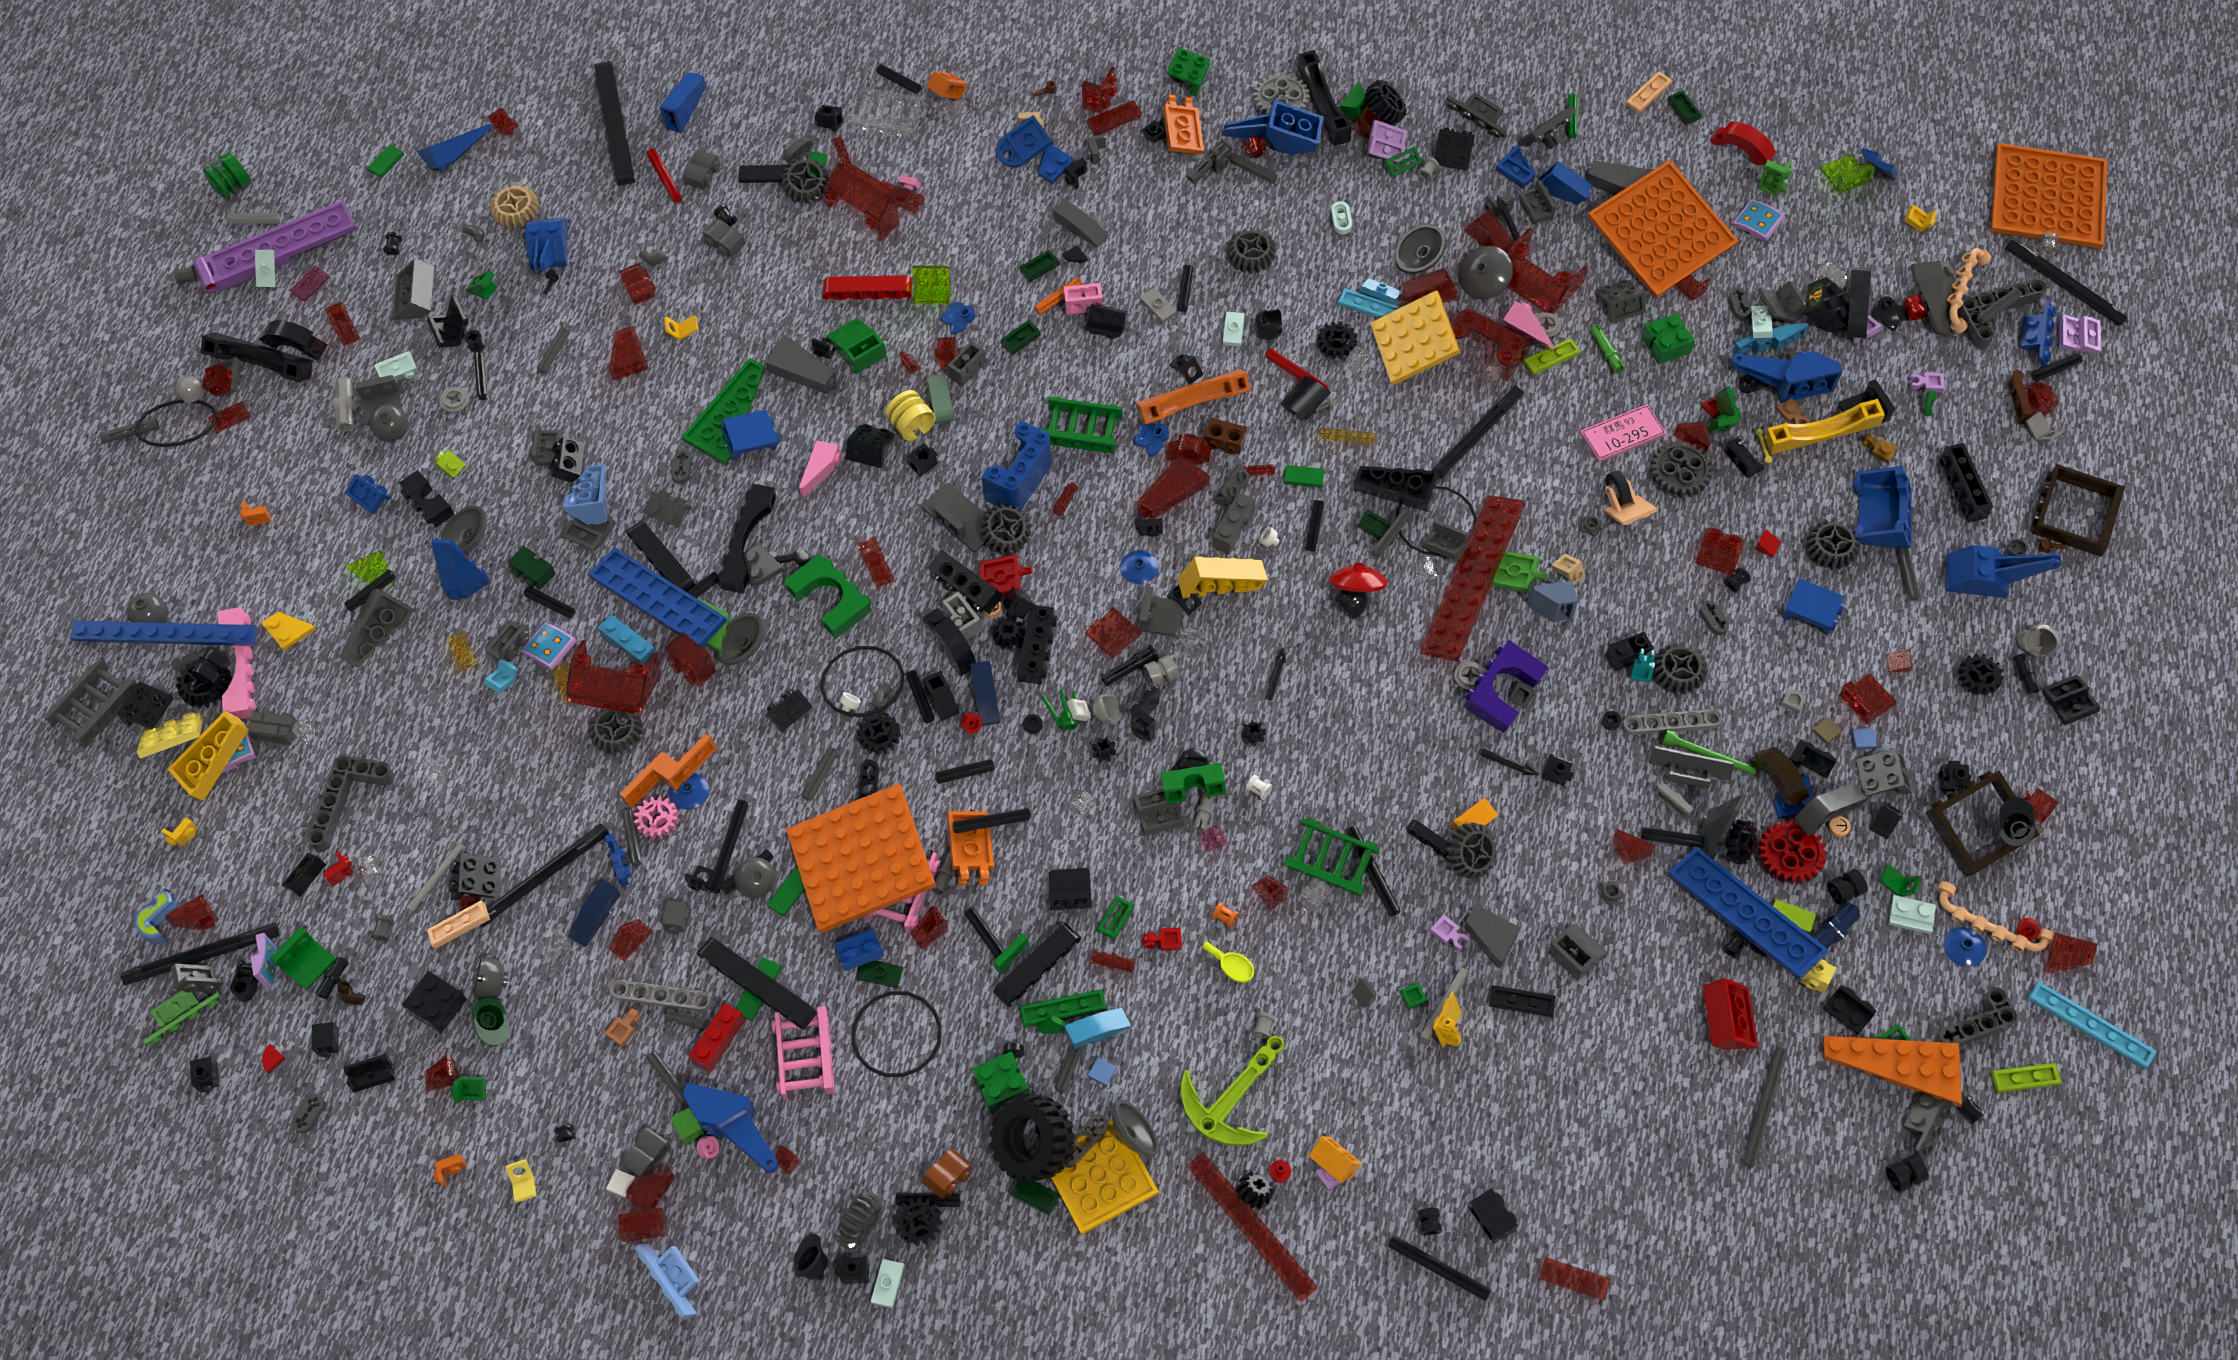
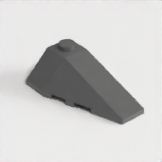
M1940 260L1910 265L1913 281L1916 286H1920L1923 293L1920 296L1922 302H1925L1930 309L1927 313L1936 333L1950 337V325L1952 322L1949 312L1951 305L1947 299L1955 291L1952 287L1955 282L1953 267Z
M373 588L363 605L339 658L359 667L375 652V646L382 640L387 642L390 639L388 635L396 628L400 630L406 624L414 609L384 591Z
M1741 794L1712 809L1708 816H1703L1699 824L1702 827L1699 834L1703 837V845L1707 855L1713 860L1727 837L1747 795Z

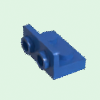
M356 474L344 493L369 513L375 514L384 499L390 500L392 496L387 493L388 489L382 485L375 484V479L371 476Z
M869 929L834 944L844 971L884 957L874 929Z

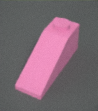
M1515 301L1503 319L1505 323L1553 351L1555 347L1536 315L1531 311L1532 307L1525 302L1520 304Z
M816 441L799 486L802 497L807 496L835 470L836 464H840L842 453H840L838 445Z

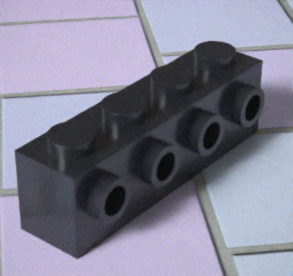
M1960 443L1946 446L1939 462L1947 474L1948 483L1953 487L1955 498L1961 505L1962 514L1966 516L1968 522L1987 519L1994 506L1965 444Z
M1033 605L1030 609L1017 671L1018 682L1041 685L1042 679L1047 678L1048 667H1045L1046 661H1050L1051 650H1049V644L1054 642L1052 628L1057 626L1058 615H1055L1054 607Z

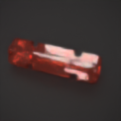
M835 137L833 139L834 145L837 148L836 150L843 166L852 165V160L842 137Z
M1273 464L1266 466H1243L1251 476L1275 474V466Z
M1070 482L1067 484L1066 491H1063L1057 505L1053 509L1056 515L1064 514L1065 507H1068L1074 496L1073 493H1076L1078 489L1075 483Z

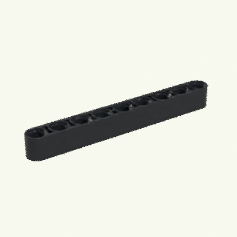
M612 61L594 64L617 185L622 186L636 183Z

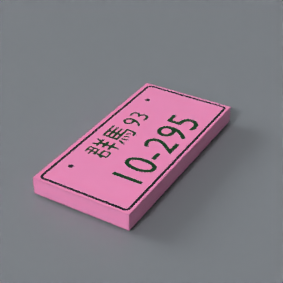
M1648 404L1583 429L1580 434L1599 463L1662 438L1666 435V432Z

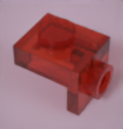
M499 108L488 116L494 129L504 136L513 133L514 129L518 127L516 120L508 117L503 108Z

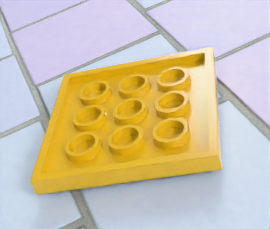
M1437 290L1370 323L1392 385L1400 383L1461 353Z
M1113 1119L1108 1121L1107 1133L1074 1167L1064 1168L1062 1172L1051 1178L1081 1235L1159 1195V1191L1140 1156L1118 1140ZM1095 1128L1092 1132H1090L1094 1138L1096 1137V1136H1094V1131H1095L1097 1128ZM1081 1136L1078 1138L1077 1143L1084 1147L1090 1143V1139L1087 1136ZM1073 1153L1069 1155L1071 1157V1161L1073 1160Z

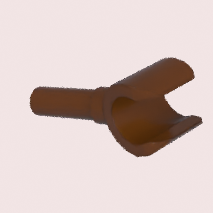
M1048 81L1046 88L1032 93L1033 97L1045 93L1053 94L1056 92L1057 86H1054V81Z
M2044 539L2039 544L2038 551L2049 553L2054 548L2066 549L2067 545L2051 543L2050 539Z

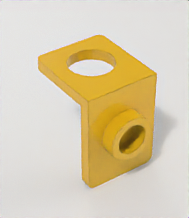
M695 315L680 323H676L667 316L664 317L665 331L677 340L684 339L698 331L697 316ZM669 323L673 326L674 332L671 330Z

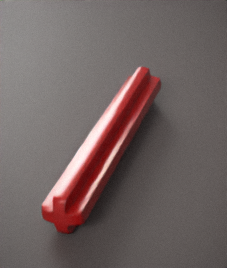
M653 148L648 150V158L674 203L682 201L681 194L657 151Z
M1270 348L1266 352L1267 359L1300 381L1304 376H1307L1328 388V385L1274 349Z

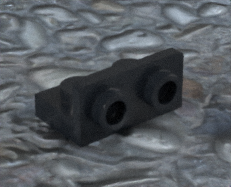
M1092 303L1085 330L1090 331L1092 334H1106L1110 338L1121 337L1125 330L1127 311Z
M790 689L782 696L784 699L782 702L777 704L775 701L767 708L766 718L769 717L781 733L813 708L799 689L794 692Z
M1840 985L1822 1008L1857 1036L1877 1012L1871 1003L1863 1001L1851 988Z

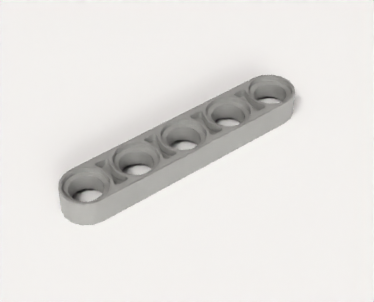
M1715 709L1631 715L1625 718L1623 730L1629 735L1666 733L1668 729L1674 732L1715 729L1719 727L1722 715ZM1710 715L1715 716L1718 722L1710 723L1707 717ZM1694 717L1698 723L1691 725L1687 722V718ZM1674 719L1678 725L1674 727L1669 726L1667 720ZM1653 720L1658 726L1650 728L1647 725V721ZM1634 722L1638 728L1631 730L1627 727V723Z
M626 980L614 981L609 989L612 997L618 1001L697 1012L707 1011L712 1004L709 994L698 990ZM624 986L625 992L622 995H615L614 990L616 987ZM638 989L646 990V994L642 998H636L635 992ZM658 992H665L666 998L664 1000L657 1001L655 999ZM680 994L687 996V1000L682 1004L676 1003V997ZM701 997L707 998V1004L703 1007L696 1005V1001Z

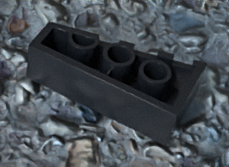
M1360 466L1354 482V490L1428 512L1438 483L1440 470L1427 471L1423 469L1407 470L1403 468L1387 469L1385 467Z

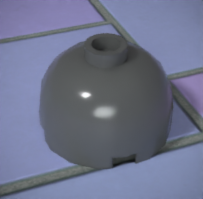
M380 405L370 415V429L376 438L381 441L393 442L402 438L408 431L409 421L402 409L395 405Z
M150 593L135 596L129 602L126 610L129 622L165 623L169 615L167 605L163 599Z
M751 857L738 865L734 872L733 880L736 889L747 898L757 899L764 897L771 891L775 884L776 876L774 868L768 861L763 858Z
M481 957L473 997L478 999L495 998L500 993L502 987H507L508 975H504V967L498 960L490 957Z

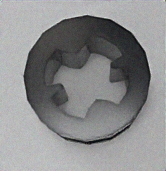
M1615 711L1606 712L1602 719V725L1607 730H1616L1621 723V717ZM1614 718L1615 723H1608V719Z
M563 1125L554 1130L555 1134L558 1135L556 1137L557 1142H565L576 1138L575 1133H573V1125Z

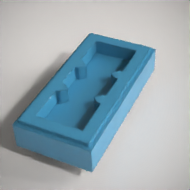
M1369 278L1361 288L1362 293L1391 304L1396 303L1402 292L1388 286L1386 283H1379Z

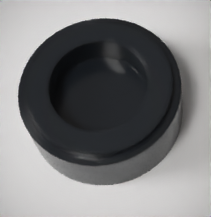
M1030 714L1024 718L1023 728L1029 734H1037L1043 728V721L1040 716Z
M1010 1042L1003 1046V1055L1012 1051L1015 1058L1024 1056V1046L1020 1043Z

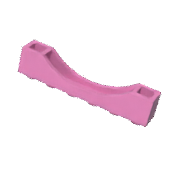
M242 607L218 611V624L251 625L250 616L248 613H245ZM233 646L236 655V669L228 689L222 696L223 712L226 711L237 716L239 719L253 717L252 710L256 709L255 701L252 698L255 688L251 681L254 670L250 664L253 653L249 646Z

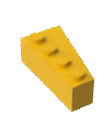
M1202 556L1194 557L1177 578L1183 598H1190V594L1198 593L1199 597L1206 596L1207 592L1217 591V595L1225 594L1231 590H1234L1235 593L1260 589L1268 580L1262 560L1225 559L1219 557L1204 558Z
M224 711L167 770L190 796L204 801L249 729L237 716Z

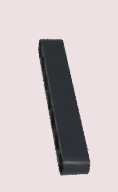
M710 937L698 950L697 955L701 959L705 958L709 962L708 964L777 1013L779 1012L780 1015L800 1029L805 1030L818 1014L808 1003L716 939Z

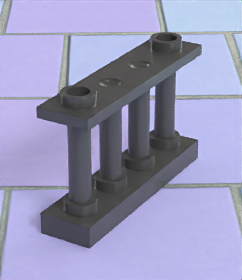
M100 658L90 666L89 670L44 717L53 727L60 722L76 734L73 738L84 748L117 715L137 685L129 677L122 682L106 672L109 667ZM100 677L117 688L110 697L93 687ZM86 692L104 703L96 712L79 702ZM72 707L90 718L82 727L65 717Z

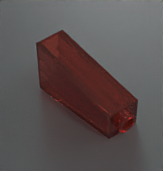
M1179 455L1137 501V511H1142L1143 518L1155 519L1206 488L1210 484V475Z

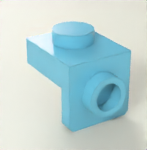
M500 659L498 661V669L485 678L484 684L500 694L516 680L517 668L511 663Z

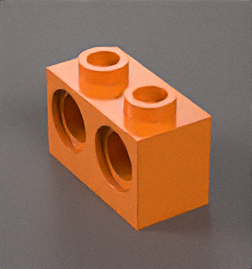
M939 71L933 72L927 85L929 89L941 97L952 99L962 98L968 86L966 82L956 75Z

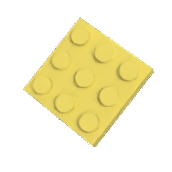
M190 712L185 714L182 719L176 721L171 719L164 722L163 726L145 729L144 733L141 734L137 748L139 758L141 759L200 737L203 724L201 712L196 714Z

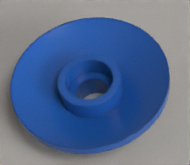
M1141 550L1128 553L1120 564L1122 576L1133 584L1150 582L1156 577L1159 569L1157 559L1149 552ZM1139 562H1140V563H1142V565H1141V566H1137L1136 563H1139Z
M693 773L677 791L669 787V798L680 809L688 810L700 806L709 794V786L706 779L696 773ZM690 786V787H691L690 790H688V791L684 790L685 787Z
M1959 927L1952 929L1944 939L1946 955L1951 961L1960 966H1976L1986 956L1987 949L1984 939L1970 928ZM1964 942H1968L1970 947H1966Z

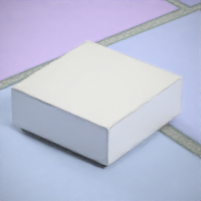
M1071 698L1067 702L1073 719L1087 721L1091 718L1086 701Z
M616 1169L606 1190L627 1199L636 1181V1177Z

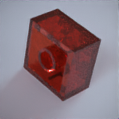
M681 632L666 646L667 658L672 663V669L678 674L680 672L683 673L685 680L690 685L695 684L700 688L716 673L711 655L684 632Z

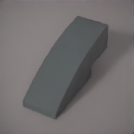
M1063 199L1053 210L1054 220L1068 227L1069 232L1097 248L1108 237V234L1091 217L1066 199Z

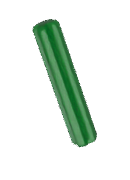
M1570 93L1567 98V109L1573 106L1576 112L1570 116L1571 120L1567 122V137L1576 138L1578 134L1577 95Z

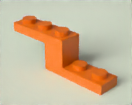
M705 734L678 762L661 751L619 795L625 804L632 809L659 781L677 791L714 753L717 746L712 738Z

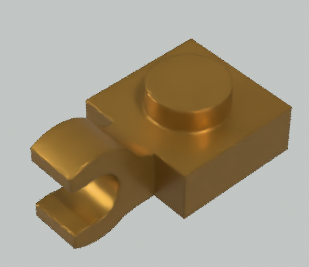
M1870 433L1867 434L1861 444L1873 450L1872 456L1887 464L1898 449V447L1882 438L1878 442L1876 437Z

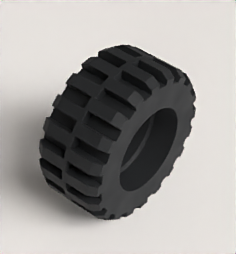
M1023 1096L1007 1101L1004 1107H1000L997 1111L998 1117H994L991 1124L993 1129L990 1130L989 1137H992L990 1149L994 1151L993 1158L995 1162L998 1161L1000 1163L998 1165L1003 1172L1007 1171L1006 1174L1010 1178H1016L1017 1181L1021 1182L1049 1179L1062 1172L1065 1168L1064 1165H1068L1071 1160L1069 1155L1073 1153L1075 1147L1072 1145L1073 1140H1075V1133H1072L1074 1126L1072 1121L1068 1119V1112L1066 1109H1061L1062 1105L1058 1101H1053L1048 1096ZM1029 1119L1035 1122L1041 1134V1147L1035 1158L1027 1151L1023 1139L1024 1128Z

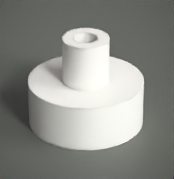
M1267 527L1261 533L1259 543L1265 547H1269L1272 544L1277 546L1279 543V539L1276 538L1277 531Z
M844 692L839 700L843 704L841 710L849 712L850 709H858L861 703L859 698L847 692Z

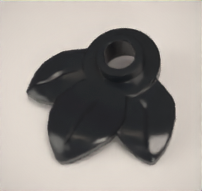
M1885 296L1878 301L1877 308L1872 312V318L1878 323L1883 322L1889 330L1895 331L1900 321H1908V313L1903 306L1896 304L1893 298Z

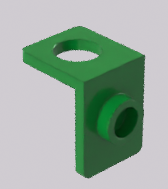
M1890 864L1885 866L1880 878V882L1900 897L1916 894L1922 881L1921 876L1904 877ZM1912 882H1915L1914 886L1910 890H1907L1908 886Z

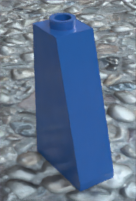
M687 72L660 105L666 129L679 133L683 132L707 87L704 76Z

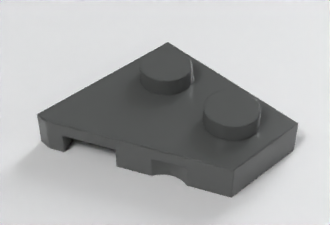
M759 544L743 553L750 582L754 587L763 584L786 570L783 565L778 563Z

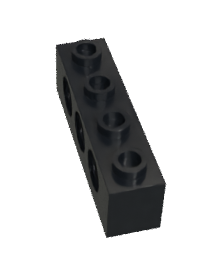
M942 549L927 567L933 572L931 576L938 582L945 581L946 584L944 586L952 592H955V590L959 591L966 602L972 601L974 603L972 606L981 613L984 610L990 614L1003 598V595L996 588Z

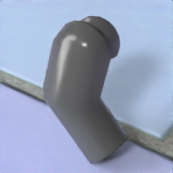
M463 225V233L473 234L474 241H484L485 233L479 226Z

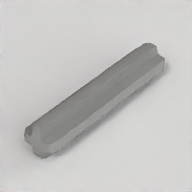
M228 213L227 221L230 224H279L281 216L279 213Z

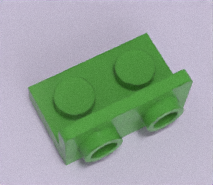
M1768 160L1765 164L1758 189L1778 196L1780 191L1784 192L1788 184L1786 179L1788 180L1792 173V169H1790L1792 162L1788 161L1786 166L1783 167Z

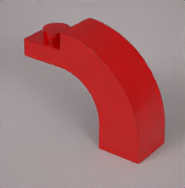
M1730 121L1725 128H1718L1710 139L1713 145L1731 144L1740 147L1747 153L1754 165H1764L1768 160L1771 161L1776 154L1774 146L1762 132L1742 122Z

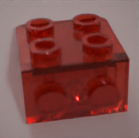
M1707 528L1695 564L1733 575L1744 540L1738 535H1729L1717 528Z

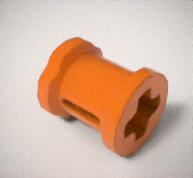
M1220 902L1212 914V919H1218L1227 924L1228 928H1231L1237 920L1239 912H1233L1225 907L1224 903Z

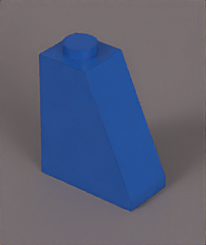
M1559 161L1554 163L1538 179V181H1542L1544 186H1547L1549 195L1576 205L1582 201L1585 202L1591 194L1589 191L1592 184Z

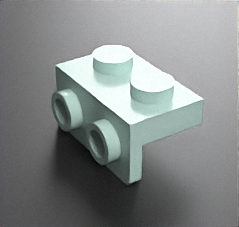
M410 351L374 364L379 377L393 375L397 383L398 380L403 378L408 380L415 377L416 373H419Z

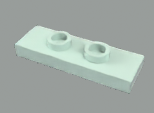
M1751 306L1753 338L1773 337L1772 319L1768 306Z

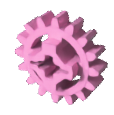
M653 796L650 797V802L643 800L644 806H637L639 812L634 813L636 818L634 823L638 832H643L645 838L650 835L652 840L656 836L663 839V834L670 836L669 830H676L674 823H679L677 817L679 812L675 804L671 803L668 798L663 801L661 796L657 800H654ZM644 822H646L647 824H649V825H650V828L647 827V826L644 824Z

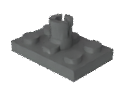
M1573 106L1555 115L1517 141L1518 145L1522 147L1526 144L1529 147L1543 138L1548 142L1550 149L1562 143L1563 140L1556 129L1571 120L1570 116L1576 112Z

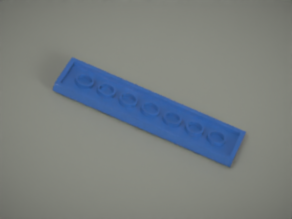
M1695 847L1669 871L1668 877L1799 981L1828 954L1826 947L1698 847Z

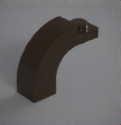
M1773 746L1767 750L1758 751L1754 757L1749 758L1751 766L1765 771L1773 780L1782 803L1793 806L1809 798L1800 773L1792 761L1780 749Z

